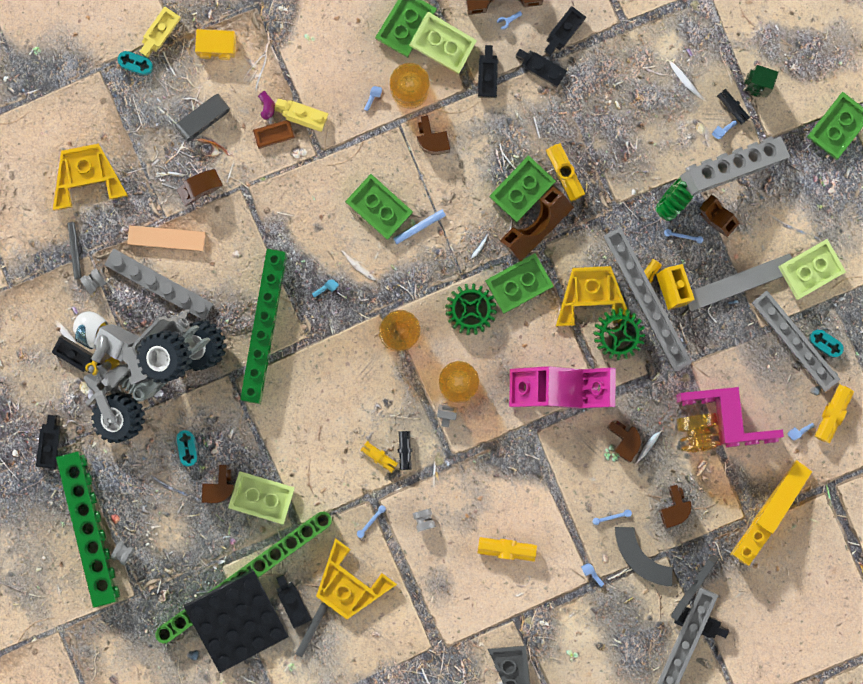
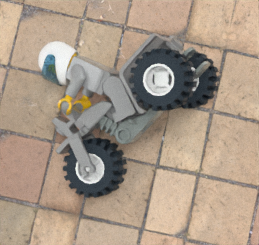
M189 310L181 311L178 316L174 315L171 318L165 316L157 318L140 337L114 324L109 325L97 313L87 311L78 315L73 324L76 342L89 349H96L91 357L92 363H88L85 367L86 371L91 372V374L83 377L87 386L95 392L86 404L87 406L96 405L92 410L94 415L91 416V420H94L92 426L97 429L96 434H101V439H108L109 443H120L137 436L139 431L143 429L141 424L145 423V419H143L145 411L141 410L142 404L137 402L152 398L167 382L185 375V371L191 369L193 371L204 370L221 362V356H224L226 353L223 349L227 347V343L223 341L226 339L225 335H221L223 331L220 328L216 329L217 325L214 323L210 324V321L201 320L189 324L185 319L190 312ZM105 353L112 356L106 359L103 364L97 366V364L101 362ZM119 361H124L127 364L120 365ZM119 384L122 385V388L126 387V391L130 390L129 393L125 394V392H122Z

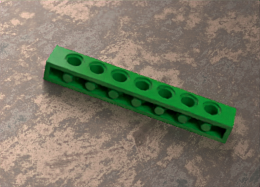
M266 250L240 400L243 402L260 405L262 402L287 253L284 251Z
M80 451L58 456L56 460L92 606L95 608L118 602L120 591L113 581V578H116L115 571L109 564L111 555L109 549L105 548L104 541H106L104 529L101 530L99 522L102 519L99 510L96 511L94 503H97L95 492H91L90 488L92 478L85 468L88 465L87 458ZM75 467L80 471L77 478L71 476V470ZM78 486L84 488V494L81 497H78L75 493ZM82 505H87L89 508V512L85 516L80 513ZM88 523L94 527L91 534L85 532V526ZM92 542L98 545L96 553H92L89 549ZM96 561H100L103 564V569L100 572L94 569ZM101 580H105L108 584L105 591L99 588Z

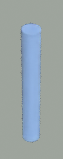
M440 210L393 239L396 244H399L446 215L443 210Z

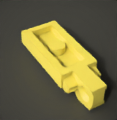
M164 7L143 36L142 43L144 46L140 50L141 54L148 58L153 50L157 52L181 17L167 7Z
M277 99L275 104V111L282 113L286 120L322 132L329 114L290 100L287 102L286 100Z

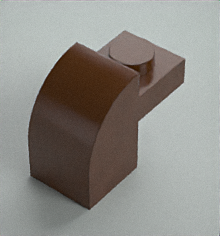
M428 115L421 116L418 128L419 133L424 135L417 136L419 147L431 155L450 153L447 131L431 133Z
M211 169L188 178L176 190L184 206H188L201 196L212 194L222 187L223 184L216 170Z
M712 194L699 208L701 217L727 238L740 224L735 215L725 209L718 198Z
M611 421L607 429L622 439L613 452L630 463L640 449V435L633 426L627 432L625 430L626 426L621 422L616 421L615 423Z
M219 465L218 484H202L201 503H222L232 496L235 485H228V481H231L232 469H229V465Z
M677 484L668 487L673 506L659 510L664 528H670L683 523L691 512V501H682L685 496L682 488H678Z

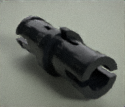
M724 89L722 93L717 95L728 108L727 111L731 112L741 125L750 118L740 106V102L736 101L727 89Z
M398 431L399 449H397V453H399L400 457L399 470H412L411 452H413V448H411L410 444L411 431Z

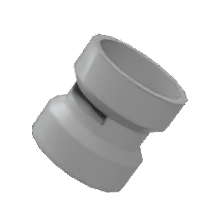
M97 268L92 270L90 275H84L80 278L89 294L94 293L96 288L107 284Z
M431 508L412 513L417 521L416 528L418 532L436 527L435 522L431 518Z

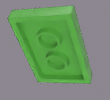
M398 0L375 39L408 58L414 49L409 44L426 13L430 12L434 15L437 8L423 0Z
M842 92L807 138L838 160L863 128V107Z
M528 155L496 188L489 198L517 223L556 183V180Z
M372 174L345 201L386 240H389L413 213L407 205Z
M536 253L485 280L503 314L554 287Z

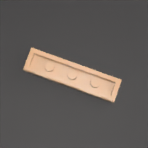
M129 225L127 244L204 252L206 233Z

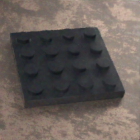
M253 569L183 605L219 673L289 637Z

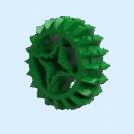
M681 177L675 180L669 189L666 190L655 208L658 215L666 221L676 218L693 199L690 192L686 190V182L682 181Z
M474 283L472 284V289H469L468 284H465L464 291L460 286L457 287L459 294L452 291L451 294L455 298H447V301L452 303V305H445L446 309H451V311L446 312V316H452L448 322L452 323L455 321L453 329L460 326L459 333L467 329L466 335H470V330H473L474 335H477V328H480L482 333L485 332L483 325L490 328L491 325L487 321L494 322L495 320L490 314H497L496 310H491L492 307L497 305L496 303H490L494 296L492 295L487 298L489 290L482 293L483 286L481 285L478 290H475L476 284ZM468 294L479 296L472 302L462 298ZM483 300L487 306L485 318L478 311V307ZM457 301L464 308V312L459 319L455 313ZM476 304V308L474 309L476 311V314L470 312L466 315V311H468L466 305L472 307ZM469 317H474L480 321L474 325L463 323Z
M619 308L618 314H616L615 310L611 309V316L605 312V320L602 317L598 318L602 324H595V327L600 330L593 331L595 336H599L594 339V342L600 343L597 348L598 350L603 349V355L609 352L610 359L613 358L614 354H616L617 360H620L621 354H623L624 359H628L627 353L634 356L635 354L632 350L635 348L637 351H640L637 344H644V341L639 339V337H645L646 334L639 331L644 330L645 327L644 325H639L642 322L640 318L635 320L637 316L635 313L629 317L630 310L627 309L623 314L622 308ZM622 319L616 327H607L612 321ZM627 321L634 327V336L626 332ZM621 330L624 335L617 338L615 333ZM604 332L613 336L611 347L605 343ZM623 341H631L628 346L617 349Z

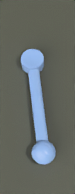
M670 229L664 231L666 237L676 236L694 240L697 243L703 242V237L701 236L693 237L672 232Z
M379 506L377 513L362 530L357 532L359 538L364 537V532L381 513L386 511L385 506Z
M628 509L623 513L608 517L594 518L592 522L594 525H599L600 522L623 516L630 517L632 512Z

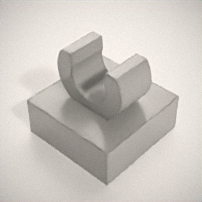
M439 404L437 417L442 418L441 426L449 427L450 420H456L457 407Z

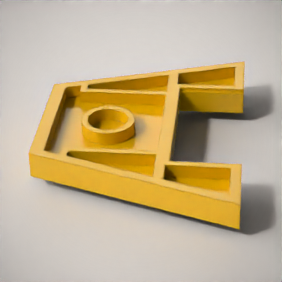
M99 143L61 151L53 211L72 208L69 189L106 182L109 200L128 197Z
M611 266L572 268L555 326L575 325L574 306L612 305V309L615 310L616 314H618L619 308H622L623 314L625 313L627 307ZM622 319L613 321V324L619 323Z
M335 538L316 597L345 619H349L392 589L397 583L381 573L372 587H368L340 566L351 549Z

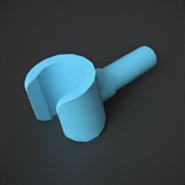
M328 280L324 286L312 293V295L316 297L327 289L333 292L339 284L335 280Z

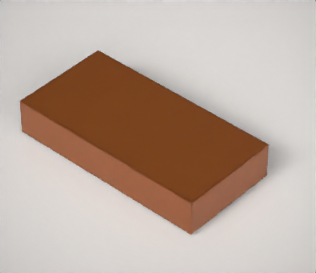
M288 120L253 130L258 149L295 138L291 123Z

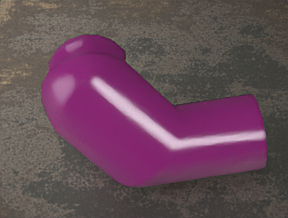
M263 91L258 95V98L264 104L260 115L264 120H268L274 115L275 103L266 91Z

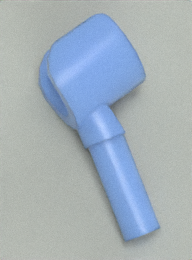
M519 11L508 18L500 17L497 23L503 20L506 21V25L501 27V29L505 30L508 28L509 23L520 17L522 13Z
M374 86L371 88L370 97L364 110H369L374 97H381V87Z
M734 120L725 126L724 129L717 126L712 135L717 139H721L729 129L738 124L737 121Z
M811 423L801 430L794 427L787 435L792 440H796L815 426Z
M590 563L581 566L585 576L591 574L600 587L604 585Z

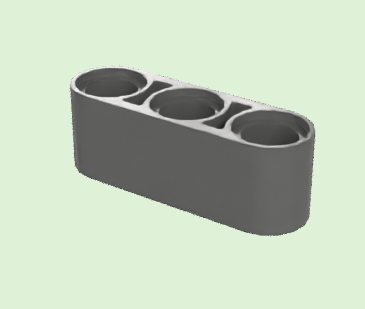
M216 94L180 120L175 127L185 141L189 142L230 111V107L220 94Z

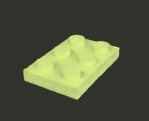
M427 12L409 46L459 74L477 40Z
M828 239L778 266L796 300L846 273Z
M239 471L228 508L284 525L295 487Z

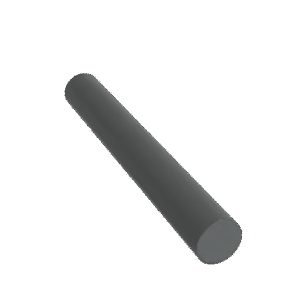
M69 222L67 224L74 280H77L82 276L75 222Z
M321 602L295 653L300 657H303L328 608V605L324 602Z

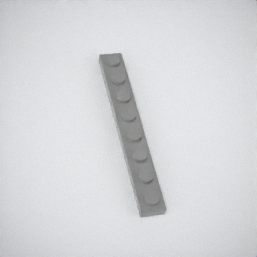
M621 227L604 235L603 237L674 372L691 364L692 362Z

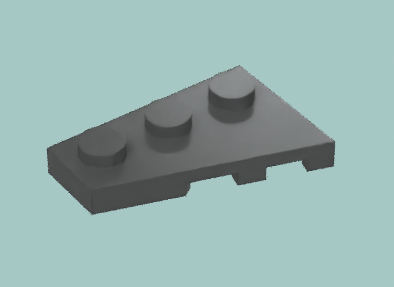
M527 645L488 648V652L493 659L494 666L503 684H530Z

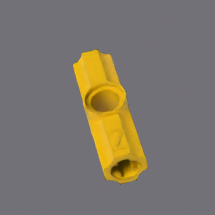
M561 143L546 149L545 151L556 171L557 178L561 182L570 202L584 196L585 192ZM567 168L571 174L568 177H564L561 175L560 170Z
M838 385L831 401L826 405L822 413V420L814 437L826 443L831 442L837 427L841 425L846 416V408L854 394L853 390L846 386Z
M479 537L477 553L497 556V558L520 559L535 562L537 545L518 543L517 541L507 539L497 540Z

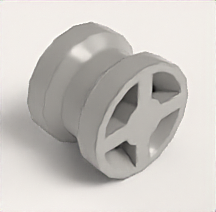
M119 542L111 555V559H117L122 565H125L134 549L131 547L127 548L124 546V543Z

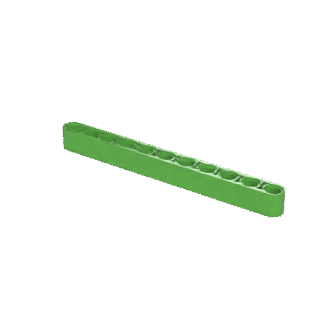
M327 512L317 513L212 590L239 577L241 572L244 571L248 572L253 569L257 577H261L329 528L332 524L331 515ZM321 515H326L329 519L328 524L325 526H321L318 523V518ZM306 526H310L313 530L310 537H305L302 533L303 528ZM290 537L295 538L297 541V545L293 549L287 546V540ZM273 549H279L281 552V557L278 560H274L271 557ZM258 560H262L265 563L263 571H258L255 567ZM185 609L156 630L155 637L160 643L172 641L193 626ZM179 617L184 618L186 621L184 628H180L176 624ZM162 629H167L170 632L168 639L161 637Z

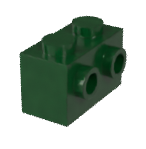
M756 65L754 69H750L744 82L747 85L746 91H749V94L755 97H760V95L768 97L774 88L779 72Z

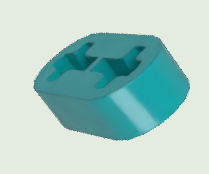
M123 51L118 55V63L125 70L142 76H147L153 71V64L146 57L129 51ZM127 56H129V59L134 63L132 64L127 62L126 65H124L122 58H127ZM147 62L149 68L144 69V71L137 65V63L144 65Z
M815 330L809 336V342L812 346L831 358L840 356L844 351L843 344L823 330ZM821 334V339L825 341V344L821 341L816 343L814 335ZM828 344L831 345V346L837 345V346H838V347H837V350H838L839 352H835V353L832 354V353H831L832 349H831L830 347H828L827 345H828Z
M188 430L180 431L177 435L180 461L185 466H193L198 460L194 434ZM185 433L191 437V440H188V447H185V442L181 441ZM188 449L189 454L194 456V459H191V463L184 460V457L187 456L186 450Z

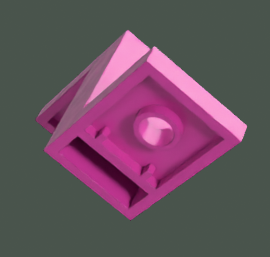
M546 366L510 369L509 407L543 406L571 409L615 407L616 368L574 369Z
M739 387L684 392L676 395L677 403L682 402V406L694 405L696 401L700 400L701 404L716 403L720 445L725 444L726 448L740 446L741 442H745V446L760 444V440H764V444L779 442V438L784 437L783 429L744 433Z

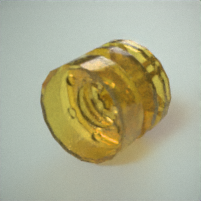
M415 63L399 65L390 77V92L393 100L399 106L409 109L419 107L427 100L430 90V80L427 72ZM413 81V87L411 85L406 87V82L410 83Z
M405 310L390 312L379 326L381 343L387 349L395 352L410 349L420 336L418 319L412 313ZM397 326L404 330L401 337H398V334H394Z
M456 361L449 363L440 373V392L450 402H467L474 397L478 390V373L467 362ZM462 377L464 385L455 386L454 378L460 379Z
M716 413L676 419L678 432H687V436L679 439V441L689 442L688 446L681 447V452H702L721 446V440L712 442L711 438L720 436V433L710 432V428L718 426Z

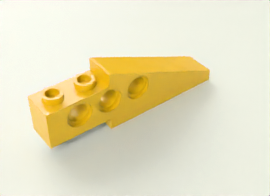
M794 461L730 555L746 566L752 563L771 534L775 532L812 473L810 469L799 461Z

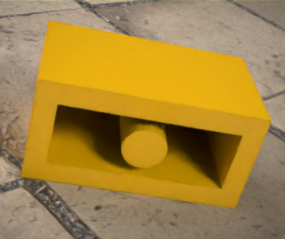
M196 29L195 52L201 59L219 57L221 60H230V57L235 58V31Z
M683 264L667 267L656 274L668 310L683 307L695 300Z

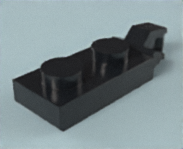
M571 6L549 34L546 40L549 44L544 52L551 56L556 48L559 51L564 48L587 17Z
M485 45V55H480L478 98H497L498 59L497 55H492L493 45Z
M519 49L515 58L523 62L522 66L525 67V70L558 88L567 73V70L531 50L527 53Z
M63 335L59 337L52 350L54 355L82 372H85L86 365L93 361L91 359L93 353Z
M48 415L47 424H42V429H40L36 467L56 469V457H58L61 432L60 426H57L56 415Z
M284 575L277 577L276 579L280 587L276 590L293 628L295 629L311 621L312 619L293 582L288 583Z
M687 607L674 623L683 626L690 608ZM709 616L701 635L708 638H715L716 635L727 638L729 629L720 626L721 621Z

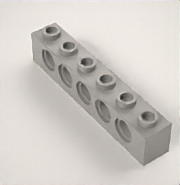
M773 136L764 139L761 144L754 142L748 145L747 149L743 150L741 147L732 151L730 155L727 153L721 154L716 157L717 160L712 161L710 158L703 161L700 166L693 164L685 168L686 172L680 177L687 184L686 190L694 196L781 164L790 158V155L782 137L773 139Z

